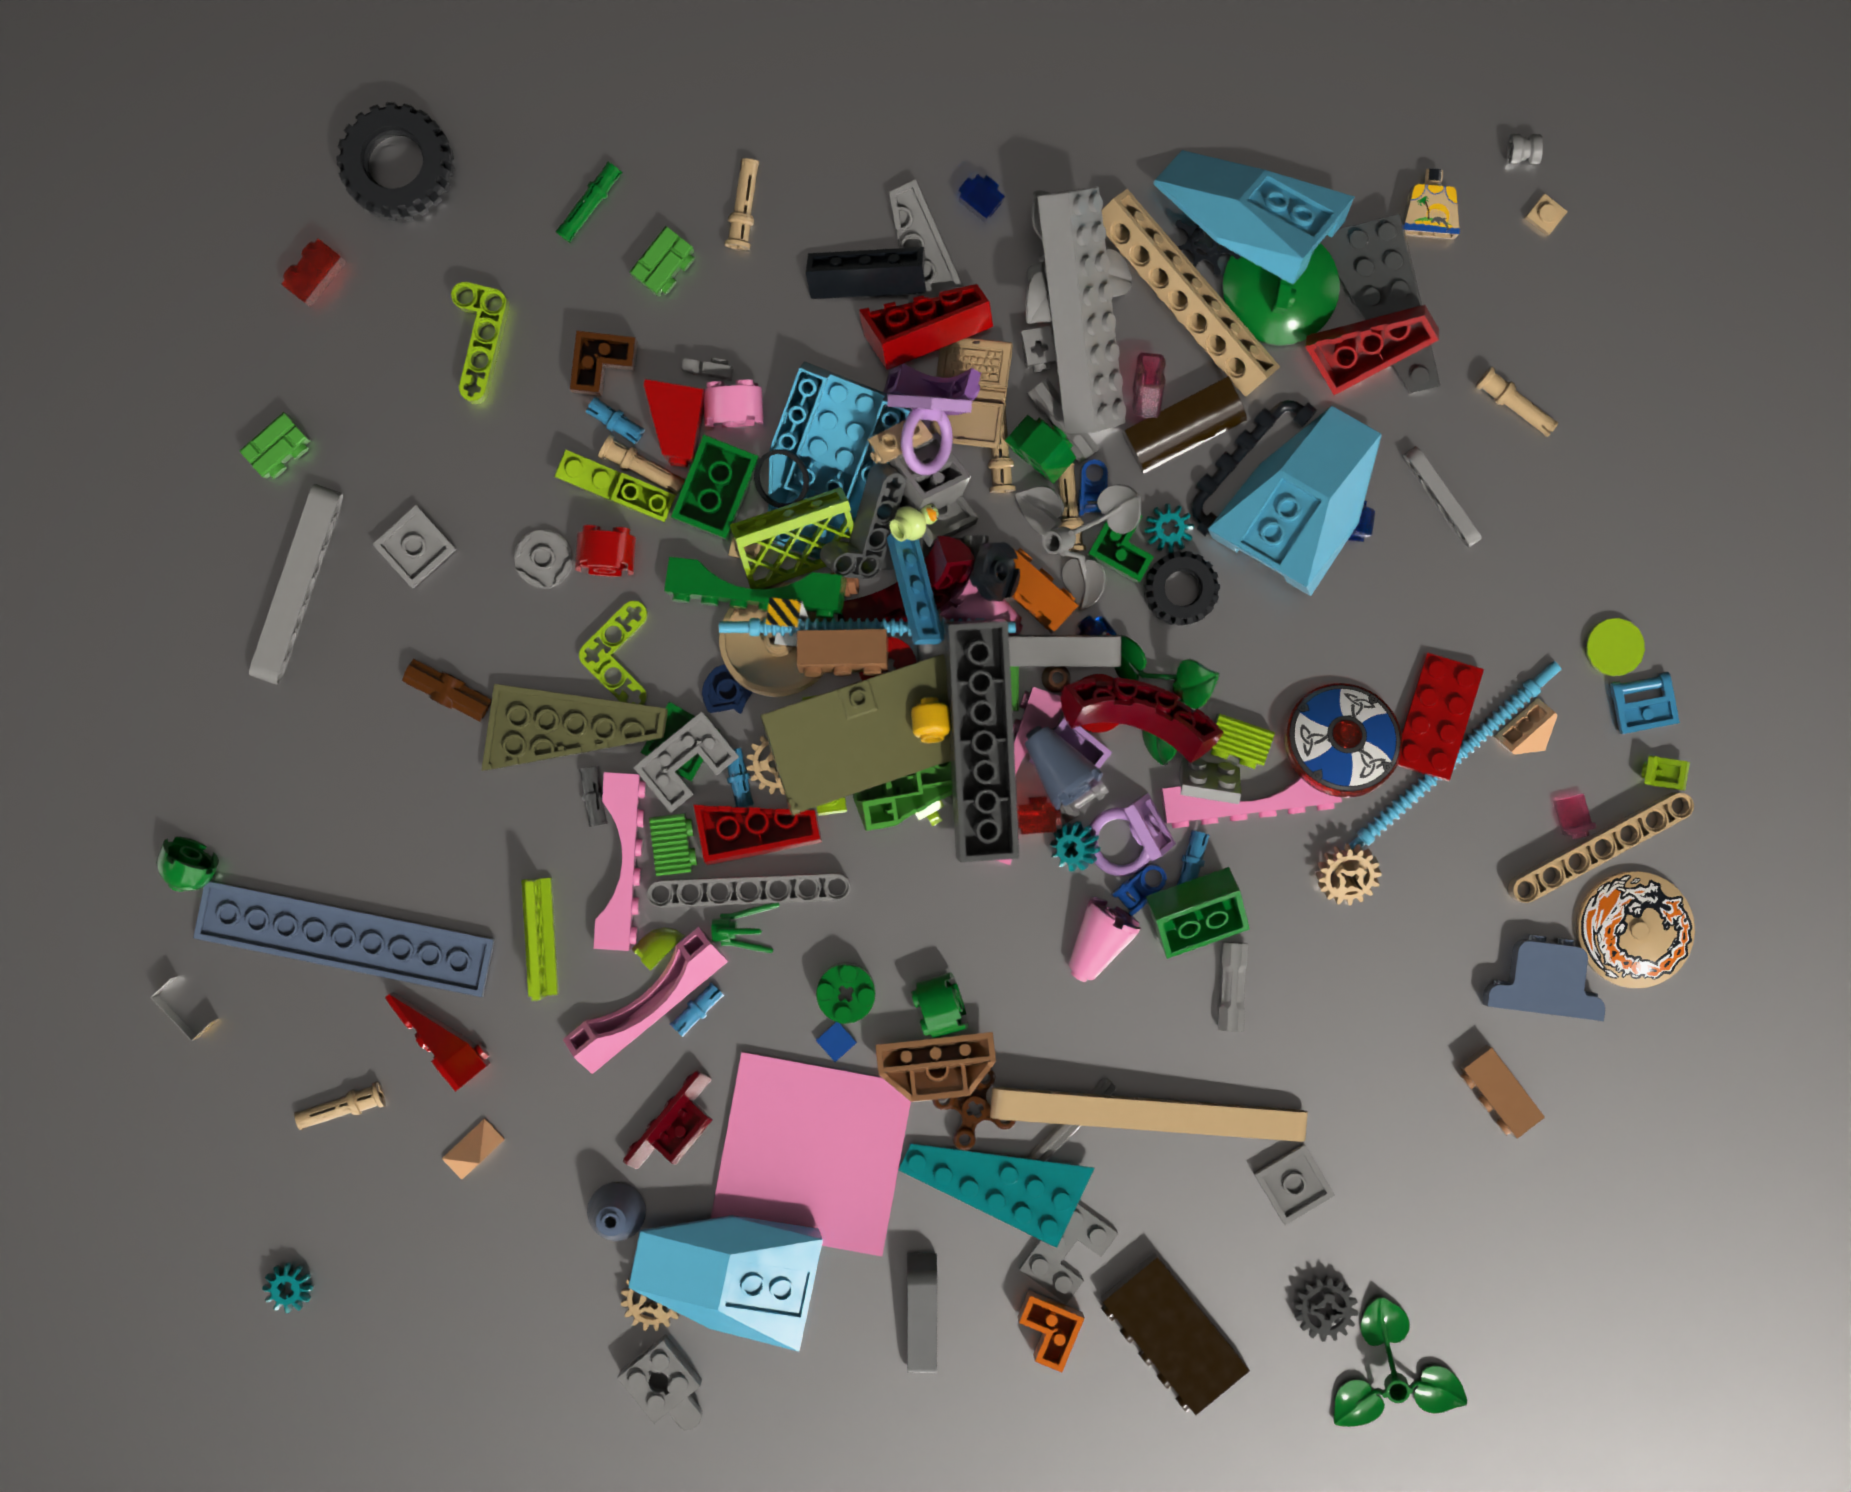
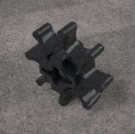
M1181 220L1176 221L1175 226L1186 231L1188 235L1187 242L1177 247L1181 251L1188 250L1193 254V266L1195 268L1199 262L1208 261L1213 266L1214 275L1219 276L1221 270L1218 267L1217 261L1221 255L1228 254L1235 259L1241 257V255L1224 246L1220 251H1217L1219 243L1215 240L1212 242L1211 248L1201 243L1195 245L1194 243L1203 239L1205 231L1197 224L1188 226ZM1196 229H1199V233L1195 238H1193L1192 235ZM1196 250H1201L1206 255H1201Z

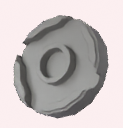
M536 530L526 534L519 541L514 553L516 570L519 576L528 584L538 588H550L560 584L569 575L573 565V552L569 543L560 534L550 530Z

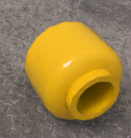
M923 698L920 700L921 704L914 706L911 711L912 732L923 743L941 742L944 740V736L948 735L951 730L949 707L944 703L938 702V698Z

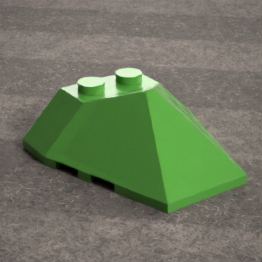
M951 760L853 794V799L865 831L896 826L903 822L904 819L952 795Z

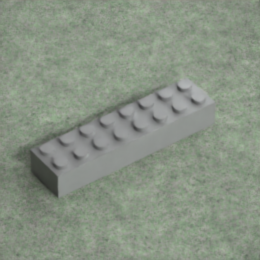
M1099 187L1066 190L1037 196L1065 434L1096 433L1125 424L1126 406L1123 403L1122 395L1123 378L1119 368L1118 358L1120 351L1116 342V318L1113 314L1112 306L1113 290L1110 285L1108 271L1110 262L1106 253V229L1103 225V201L1100 196Z

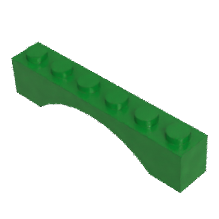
M669 557L664 592L672 596L673 601L690 603V599H699L701 604L718 606L719 602L730 603L729 607L747 609V605L758 606V610L765 612L768 610L769 598L798 600L803 602L806 611L816 612L817 617L832 619L834 614L842 615L847 580L842 575L812 572L803 579L783 587L749 589L735 586L718 578L699 560Z

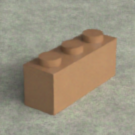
M887 630L797 631V667L799 673H804L807 677H819L822 673H834L835 676L845 677L850 676L852 672H863L867 676L881 675V672H888Z
M1485 1045L1459 1065L1464 1072L1460 1077L1470 1089L1474 1087L1481 1095L1478 1098L1479 1102L1488 1113L1493 1110L1499 1118L1496 1124L1506 1136L1511 1134L1518 1139L1545 1118L1492 1047Z

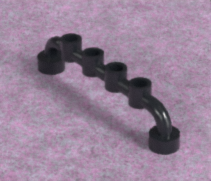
M1285 400L1279 402L1270 411L1266 407L1263 408L1254 419L1258 425L1250 433L1245 429L1235 440L1234 443L1238 445L1237 449L1232 454H1229L1227 451L1224 452L1217 460L1215 465L1219 469L1211 477L1206 473L1196 484L1199 491L1192 500L1191 511L1193 517L1199 523L1197 530L1206 537L1209 534L1208 528L1218 517L1213 512H1210L1208 515L1204 513V502L1217 490L1226 477L1234 471L1242 459L1256 446L1265 433L1273 427L1282 414L1288 411L1295 413L1296 416L1293 420L1303 427L1317 411L1313 405L1308 402L1303 406L1297 401Z

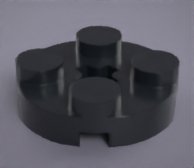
M1005 542L982 543L979 547L974 569L970 573L972 586L977 587L981 596L988 601H1004L1003 599L1012 597L1019 584L1020 568H1015L1014 559H1018L1015 550Z

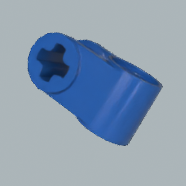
M1089 460L1080 469V489L1078 492L1079 516H1083L1084 513H1102L1097 504L1087 503V501H1097L1101 492L1108 488L1107 467L1100 460ZM1096 465L1101 469L1102 474L1098 481H1091L1087 478L1086 469L1088 466Z
M1147 864L1144 869L1122 883L1111 895L1114 898L1118 897L1128 908V914L1133 916L1148 903L1146 896L1159 892L1165 886L1167 881L1166 873L1158 864ZM1150 870H1157L1161 873V880L1156 885H1149L1145 882V875ZM1126 892H1129L1136 901L1134 902Z

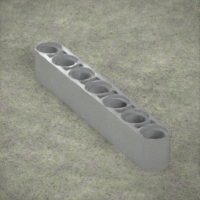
M313 484L250 665V676L276 685L281 682L342 504L343 493L317 484Z
M1009 635L1010 666H1121V636ZM945 639L940 644L917 645V662L944 654L946 660Z
M842 873L659 880L650 885L647 897L652 905L661 908L833 901L845 898L850 891L851 885L847 876ZM835 878L843 880L846 885L845 891L842 894H833L829 890L831 880ZM803 880H812L816 884V892L813 895L806 896L801 893L799 887ZM774 881L785 883L787 892L784 896L776 897L771 893L770 887ZM745 882H752L757 886L758 891L755 897L746 898L742 894L741 887ZM717 883L726 885L728 889L727 897L724 899L715 898L712 894V887ZM692 884L697 887L699 892L697 899L691 901L683 896L685 885ZM659 885L665 886L669 890V898L664 902L656 900L653 894L655 887Z

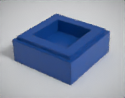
M835 1022L816 1039V1042L834 1062L857 1043L842 1024Z

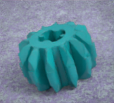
M1165 504L1164 514L1156 507L1153 509V512L1158 519L1152 516H1147L1146 518L1148 523L1154 525V527L1144 529L1146 534L1154 533V536L1147 542L1153 544L1158 540L1160 542L1156 549L1158 552H1161L1164 545L1167 544L1168 553H1173L1174 543L1180 550H1183L1185 545L1180 538L1186 541H1191L1193 538L1190 534L1184 532L1185 530L1194 529V524H1184V521L1189 519L1191 515L1186 513L1180 517L1179 513L1182 507L1179 505L1171 513L1170 504ZM1171 521L1175 524L1173 528H1176V533L1166 536L1163 533L1165 529H1162V524L1166 525Z
M1081 821L1075 822L1073 826L1067 822L1062 825V829H1057L1053 835L1056 839L1050 842V846L1056 848L1057 851L1052 853L1051 857L1057 858L1059 856L1061 858L1059 867L1068 864L1069 871H1075L1077 868L1083 871L1088 868V863L1093 864L1096 862L1097 857L1095 853H1098L1101 847L1094 844L1099 839V836L1090 835L1092 826H1087L1083 829Z
M287 1262L284 1269L276 1265L273 1268L274 1274L268 1273L265 1276V1279L270 1284L264 1285L262 1290L271 1292L265 1298V1301L268 1303L274 1299L276 1301L273 1307L275 1311L279 1310L282 1305H284L285 1313H290L292 1307L299 1311L303 1308L302 1301L309 1302L311 1300V1296L307 1292L312 1291L314 1285L305 1283L311 1277V1274L306 1273L302 1276L300 1274L303 1270L302 1265H298L294 1271L291 1262ZM287 1282L292 1284L290 1288L292 1291L290 1293L285 1292V1284Z

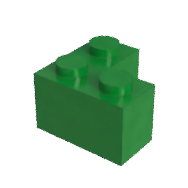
M1027 414L1005 440L1015 454L1052 484L1059 479L1076 459L1071 450L1073 445L1066 439L1067 435L1056 425L1050 427L1040 417L1034 420Z
M1107 519L1086 555L1137 584L1143 578L1154 558L1153 555L1129 542L1136 528L1125 534L1116 533L1110 529Z

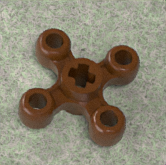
M992 1068L988 1072V1080L980 1082L970 1096L948 1098L944 1103L932 1100L934 1106L939 1110L955 1109L961 1114V1125L954 1131L952 1136L953 1144L959 1150L967 1151L975 1145V1128L981 1121H991L1003 1130L1012 1128L1016 1121L1012 1120L1001 1122L1000 1119L990 1118L991 1105L987 1102L986 1094L988 1089L994 1085L996 1079ZM972 1101L977 1105L981 1104V1107H978L980 1112L975 1115L972 1111H966L970 1108L968 1104ZM963 1134L969 1135V1140L966 1143L959 1142V1138Z

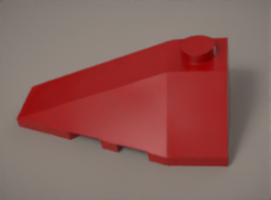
M395 992L385 997L403 1024L411 1030L414 1027L417 1031L414 1034L416 1042L427 1052L433 1053L434 1057L431 1062L455 1092L490 1064L487 1060L490 1055L480 1043L475 1045L472 1040Z

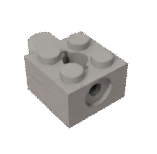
M666 1334L619 1372L617 1379L654 1424L667 1413L683 1430H691L700 1423L703 1414L702 1408L691 1394L701 1386L702 1379Z

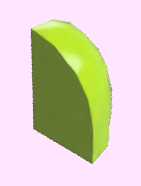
M667 927L653 929L632 947V951L641 958L640 961L651 971L685 935L676 929Z

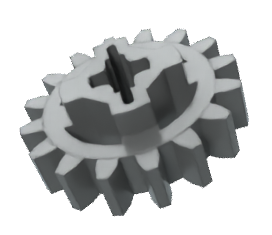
M1327 1276L1325 1283H1322L1316 1277L1314 1286L1306 1282L1305 1287L1307 1291L1305 1293L1297 1292V1295L1302 1300L1301 1302H1295L1294 1307L1301 1312L1294 1316L1296 1320H1304L1300 1328L1303 1331L1310 1328L1309 1336L1311 1338H1314L1318 1333L1322 1342H1325L1327 1335H1330L1336 1341L1338 1332L1346 1336L1348 1333L1345 1327L1347 1325L1355 1326V1323L1350 1318L1351 1316L1358 1315L1359 1312L1352 1308L1358 1302L1354 1297L1349 1298L1353 1292L1349 1287L1342 1290L1344 1283L1341 1280H1338L1334 1285L1330 1276ZM1320 1292V1295L1318 1297H1316L1314 1300H1310L1312 1296ZM1334 1292L1341 1295L1345 1305L1334 1301ZM1326 1303H1328L1333 1309L1327 1310L1326 1315H1324L1320 1308H1325ZM1307 1313L1318 1317V1326L1309 1320ZM1338 1318H1342L1336 1325L1332 1326V1323L1334 1321H1336Z

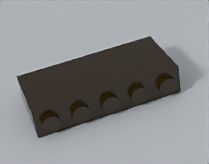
M1155 1253L1101 1296L1102 1302L1105 1304L1101 1307L1103 1312L1111 1321L1114 1319L1118 1320L1123 1326L1119 1331L1130 1344L1135 1341L1141 1348L1138 1354L1148 1366L1155 1365L1160 1372L1156 1376L1166 1389H1169L1171 1386L1178 1394L1175 1399L1185 1412L1191 1409L1197 1415L1250 1372L1246 1363Z

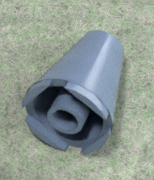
M1037 726L1026 735L1028 740L1025 746L1051 804L1056 810L1060 809L1061 803L1066 807L1091 789L1088 783L1093 778L1098 782L1103 776L1096 765L1048 726L1044 728Z
M611 1182L601 1186L590 1198L587 1208L588 1220L592 1229L602 1238L611 1241L626 1240L634 1236L641 1229L646 1216V1205L642 1195L633 1186Z

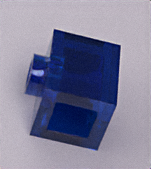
M979 174L973 180L968 177L958 190L961 193L959 202L985 224L1004 202L1005 195L997 190L999 185L987 175L983 178Z

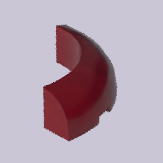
M937 536L935 544L924 559L937 610L951 599V591L958 583L963 584L966 581L975 562L974 555L969 547L960 540L949 536ZM898 582L873 594L845 600L842 615H838V622L841 618L845 622H848L849 618H852L853 622H856L858 618L862 622H865L866 618L870 622H873L875 618L879 622H882L883 618L887 622H890L892 618L895 619V622H899L900 618L907 622Z
M1095 678L1085 679L1065 685L1061 695L1062 711L1071 729L1099 722L1133 726L1166 741L1179 751L1190 764L1206 754L1224 733L1200 709L1197 708L1194 711L1178 701V695L1158 686L1133 679L1114 678L1113 681H1096Z

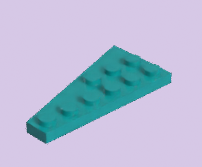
M911 1143L899 1171L1057 1248L1095 1167Z

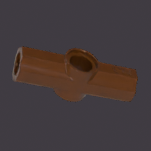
M414 658L408 665L402 679L406 684L428 694L430 699L447 708H455L479 722L482 721L491 705L492 699L488 698V696L465 686L466 683L444 671L441 673Z

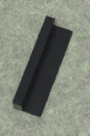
M924 247L808 253L806 277L810 298L827 299L926 293L924 276L926 256Z

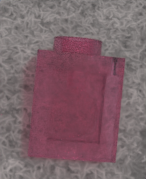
M1584 794L1553 801L1562 835H1572V839L1583 838L1590 835L1589 830L1596 828L1595 822L1591 821Z

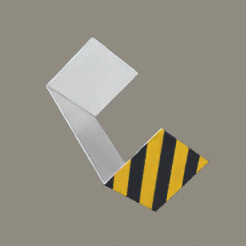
M769 598L765 624L797 628L799 618L803 622L809 618L802 601ZM776 633L774 644L797 646V633H793V636H790L789 633H785L784 636H781V633Z
M176 976L168 980L150 998L193 1041L205 1033L217 1020L212 1021L196 1035L164 1002L159 994L178 977Z

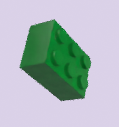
M703 434L671 515L672 519L728 541L731 534L730 525L734 524L754 476L756 464L760 459L759 456Z
M1230 867L1146 896L1155 931L1167 959L1250 930L1241 892Z

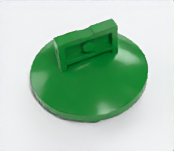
M1321 243L1313 251L1306 270L1294 284L1281 279L1242 256L1239 259H1235L1233 256L1230 257L1222 280L1224 302L1259 342L1275 346L1300 343L1306 340L1308 335L1319 332L1334 313L1340 291L1339 274L1336 264L1328 250Z

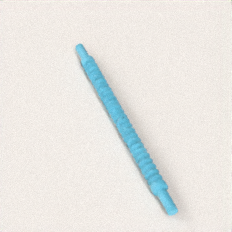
M750 618L749 621H719V633H749L750 636H759L760 633H764V636H767L768 633H772L773 636H776V633H781V636L789 633L790 636H793V633L803 630L886 629L887 633H891V636H894L895 633H899L900 636H903V633H908V636H911L908 621L904 622L902 618L899 619V622H895L894 618L890 622H887L885 618H883L882 622H879L877 618L873 622H870L868 618H866L865 622H862L860 618L856 622H853L852 618H849L848 622H845L843 618L839 622H836L835 618H832L831 622H828L826 618L822 622L818 618H815L814 622H811L809 618L803 622L799 618L797 628L765 624L766 618L764 621H760L759 618ZM943 618L942 621H941V626H942L943 634H944V622H946L945 618ZM976 618L975 620H984L985 618ZM1008 622L1009 633H1015V622Z
M1553 661L1533 680L1528 679L1523 684L1522 690L1518 688L1517 695L1511 694V700H1505L1504 706L1499 705V711H1492L1493 716H1487L1485 723L1480 722V728L1474 727V733H1468V738L1462 740L1456 763L1461 764L1463 757L1468 758V752L1474 753L1473 748L1475 746L1480 747V741L1486 742L1487 735L1493 736L1492 731L1494 729L1498 731L1500 724L1505 725L1504 720H1510L1512 713L1517 714L1519 707L1524 708V702L1530 703L1531 696L1535 698L1541 693L1540 688L1561 671V667ZM1425 774L1424 778L1418 777L1417 784L1412 783L1410 790L1406 788L1404 795L1399 794L1400 799L1398 801L1393 800V805H1387L1385 812L1380 811V817L1375 816L1373 823L1368 822L1367 828L1362 827L1357 832L1358 836L1349 843L1351 849H1354L1357 844H1361V847L1371 845L1375 841L1374 837L1381 835L1380 831L1382 829L1386 831L1388 824L1393 825V819L1396 818L1398 820L1400 813L1405 814L1407 807L1412 808V802L1418 803L1417 798L1419 796L1424 797V791L1430 792L1431 785L1437 786L1436 781L1439 778Z

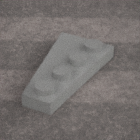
M915 179L889 191L899 248L924 247L925 250L924 276L926 293L908 294V303H912L914 297L924 295V297L934 298L939 297V293L942 291L964 287L918 181Z

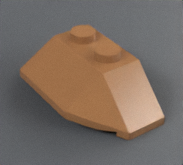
M993 1032L875 1045L879 1076L910 1102L970 1096L996 1063Z

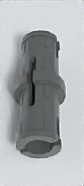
M598 766L579 769L584 795L581 797L582 801L586 803L589 827L608 824L602 802L603 792H601Z

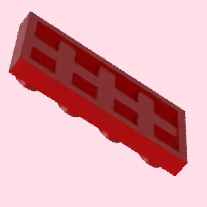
M1427 652L1400 739V752L1395 764L1396 766L1450 782L1484 669Z

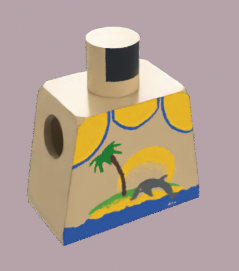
M1426 169L1425 183L1414 184L1411 187L1402 219L1406 235L1455 239L1460 234L1456 188L1442 186L1443 170Z

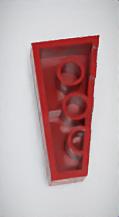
M978 284L942 291L939 293V297L929 298L924 297V295L914 297L912 303L896 306L895 302L883 304L884 309L870 311L869 307L859 309L863 334L886 370L993 327L990 302Z
M1421 305L1308 335L1305 347L1333 395H1336L1438 341L1439 328L1426 305Z
M694 805L703 858L707 865L822 843L815 810H805L792 816L789 809Z

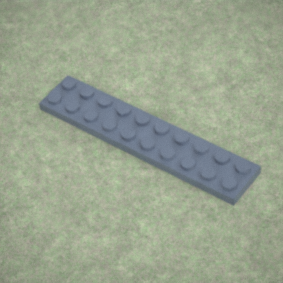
M210 881L203 888L193 937L194 939L483 997L495 942L493 938Z

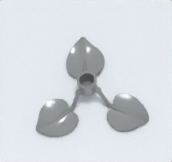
M1037 190L1033 192L1032 224L1037 235L1042 238L1037 196L1050 193ZM1106 249L1110 262L1108 271L1113 297L1122 296L1129 292L1132 286L1130 270L1120 253L1112 249ZM1044 255L1039 256L1040 263L1030 266L1027 270L1029 283L1025 307L1026 323L1028 324L1052 321Z
M1113 485L1101 492L1097 500V505L1104 515L1075 529H1070L1068 527H1060L1062 522L1058 518L1064 512V505L1060 495L1053 488L1038 486L1016 493L1018 505L1026 520L1036 532L1044 535L1042 540L1044 549L1052 555L1060 553L1062 557H1073L1063 567V583L1066 590L1076 599L1075 603L1079 605V611L1089 608L1100 598L1105 588L1106 577L1104 569L1096 559L1085 561L1083 554L1069 551V549L1074 546L1077 533L1106 519L1110 529L1116 533L1125 534L1134 530L1141 516V499L1139 494L1133 488L1126 485Z

